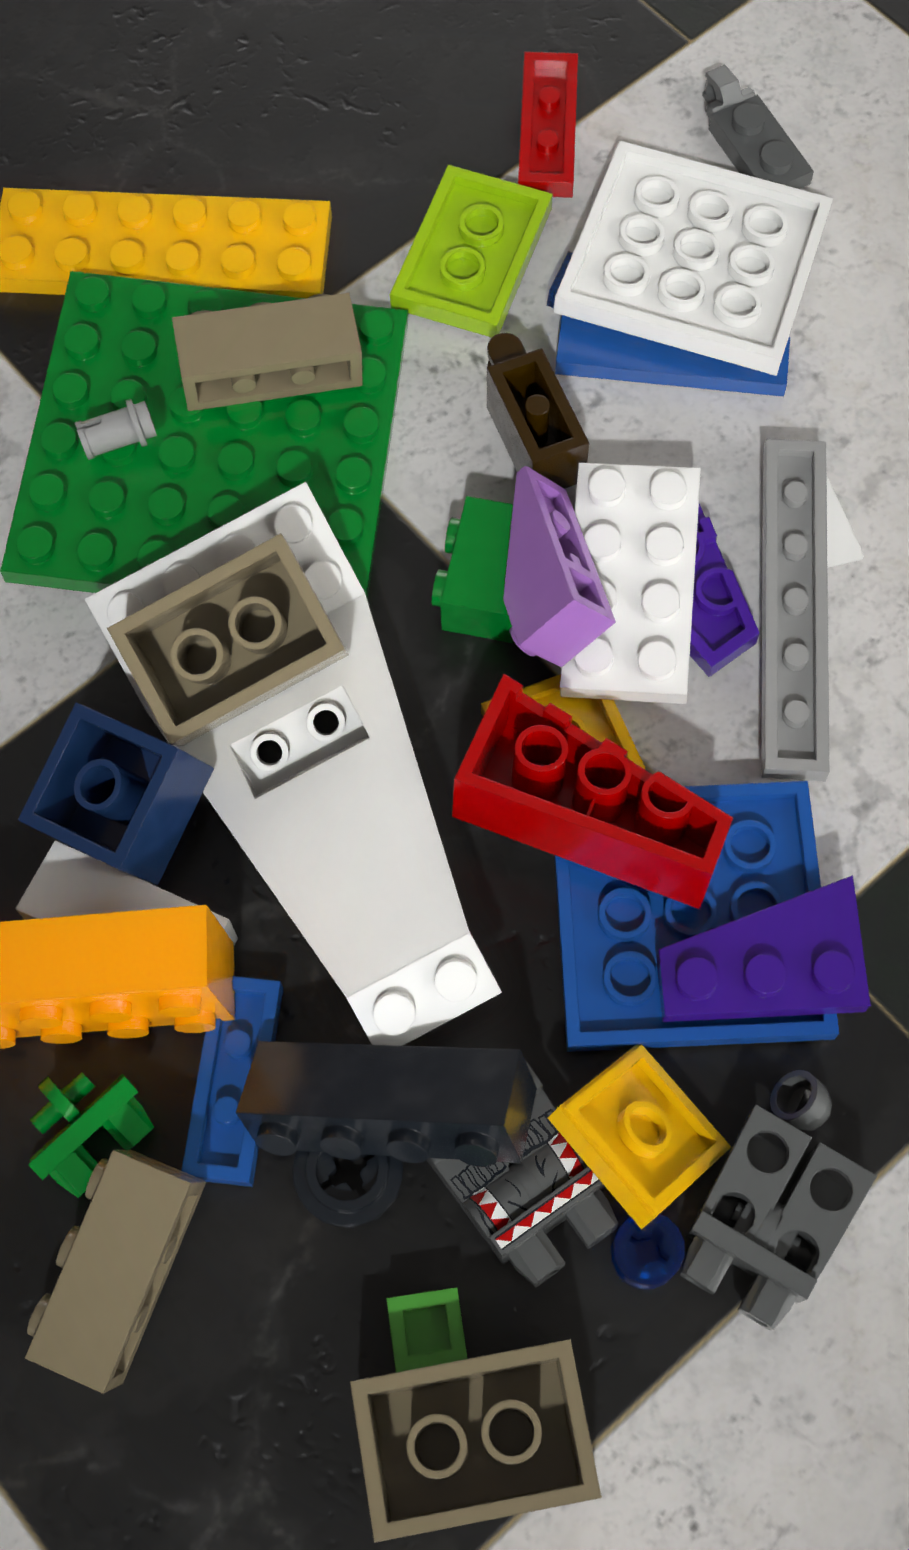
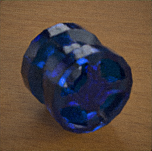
M661 1214L643 1229L629 1217L619 1227L610 1247L611 1263L616 1274L627 1285L639 1290H653L665 1285L681 1268L685 1257L684 1239L679 1228L668 1217ZM657 1244H658V1246H659V1248H660V1255L663 1256L664 1258H666V1260H664L663 1258H661V1257L659 1256V1249H658V1247H657Z

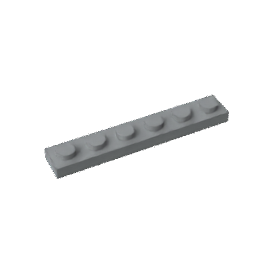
M766 439L763 449L761 778L825 782L830 772L826 442Z

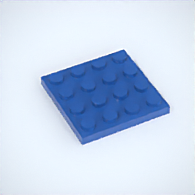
M808 781L684 786L733 817L700 909L554 855L567 1052L631 1049L635 1045H643L645 1048L835 1040L839 1035L837 1014L662 1022L657 968L659 949L821 887Z

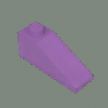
M525 465L516 473L503 600L512 625L510 634L515 644L529 656L537 655L557 666L563 667L615 624L616 621L566 489Z

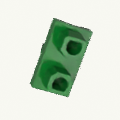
M81 1072L62 1090L47 1076L37 1086L49 1102L29 1120L42 1134L48 1131L63 1116L69 1123L29 1159L30 1163L28 1165L42 1180L50 1175L60 1186L76 1197H80L86 1191L88 1181L99 1163L82 1145L83 1142L103 1126L124 1150H130L154 1128L142 1105L134 1097L138 1090L121 1074L87 1107L80 1111L76 1104L95 1088V1085L86 1075Z

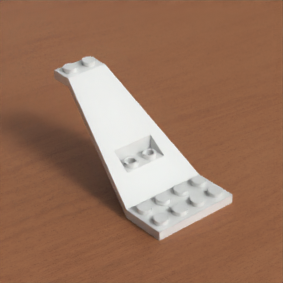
M304 482L89 596L85 601L143 707L167 740L107 628L282 533L349 655L184 746H173L214 768L203 791L204 795L339 986L371 1044L403 1046L502 992L468 929L365 592L307 483ZM330 710L336 714L339 724L334 732L324 734L315 728L314 717L318 712ZM266 740L277 742L282 749L281 759L275 763L262 761L258 755L260 743Z

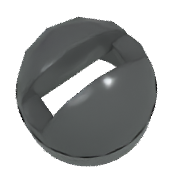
M795 1070L783 1076L776 1083L771 1093L770 1106L778 1118L799 1130L813 1131L821 1127L830 1117L832 1100L825 1085L815 1076L805 1070Z

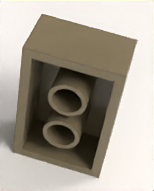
M282 533L107 628L170 745L184 746L349 655Z
M571 1339L350 1382L374 1543L602 1498Z

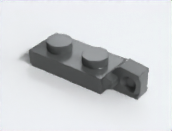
M726 65L706 72V86L702 96L708 103L706 105V114L710 120L708 130L737 171L745 175L797 189L810 185L814 170L759 95H755L754 90L750 87L741 90L739 80Z

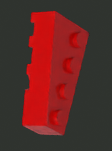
M503 674L454 778L452 817L700 909L733 817L660 771L654 774L649 773L626 758L627 750L607 738L600 742L571 723V715L552 703H549L547 707L543 706L523 693L522 684Z

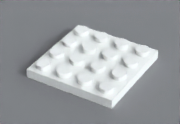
M619 141L556 293L553 313L777 376L833 198Z

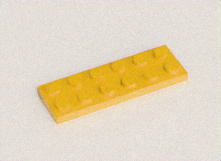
M3 188L0 203V292L65 295L70 272L75 271L309 298L313 295L324 293L332 221L330 201Z

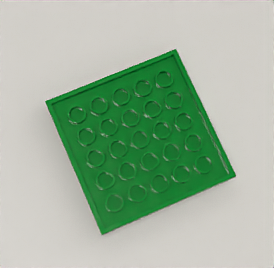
M71 271L0 572L5 583L97 593L306 482L363 588L366 598H368L408 327V310L352 304L362 351L363 386L188 411L172 317L191 315L202 310L214 312L249 307L259 302L278 303L306 298ZM132 399L133 404L145 401L157 436L146 439L147 446L142 447L140 442L97 455L89 460L80 441L75 422L85 421L127 407L126 400Z

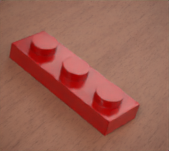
M524 52L518 184L552 193L553 197L573 198L578 53Z

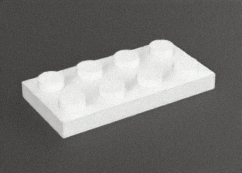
M579 463L575 515L616 623L562 667L560 681L561 697L686 704L701 468Z

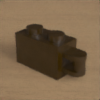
M499 333L493 336L487 345V355L489 358L487 364V409L517 472L526 465L564 489L577 485L579 463H587L589 441L543 349L540 348L527 353L517 336L511 333Z

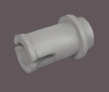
M132 399L126 400L127 407L85 421L75 422L80 441L89 460L97 455L140 442L142 447L147 446L146 439L157 436L145 401L133 404Z

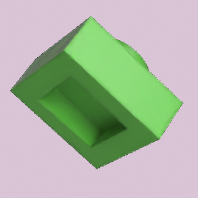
M457 1287L387 1298L396 1373L467 1359Z

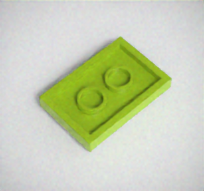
M448 165L390 292L391 308L408 310L409 314L491 338L499 334L552 210L553 194Z

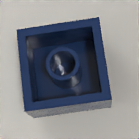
M76 702L18 821L120 871L158 885L214 768L173 745Z

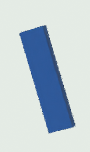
M562 315L555 374L784 397L788 378L790 337L788 338L777 376Z

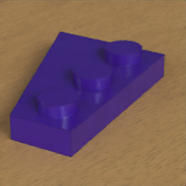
M699 504L690 657L710 677L757 644L760 632L733 570L728 569L716 543L717 534L709 517L705 518Z
M853 875L661 948L657 954L662 1022L866 1012L871 1006Z

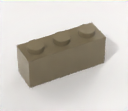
M350 293L335 295L316 294L306 299L278 303L259 302L249 307L214 312L202 310L191 315L172 317L188 411L363 386L362 351Z
M113 1150L109 1160L106 1158L101 1159L87 1184L85 1196L92 1201L81 1226L75 1225L71 1228L60 1247L56 1264L63 1269L52 1295L46 1293L40 1299L30 1318L27 1334L33 1336V1340L25 1359L103 1394L122 1385L206 1181L133 1150Z

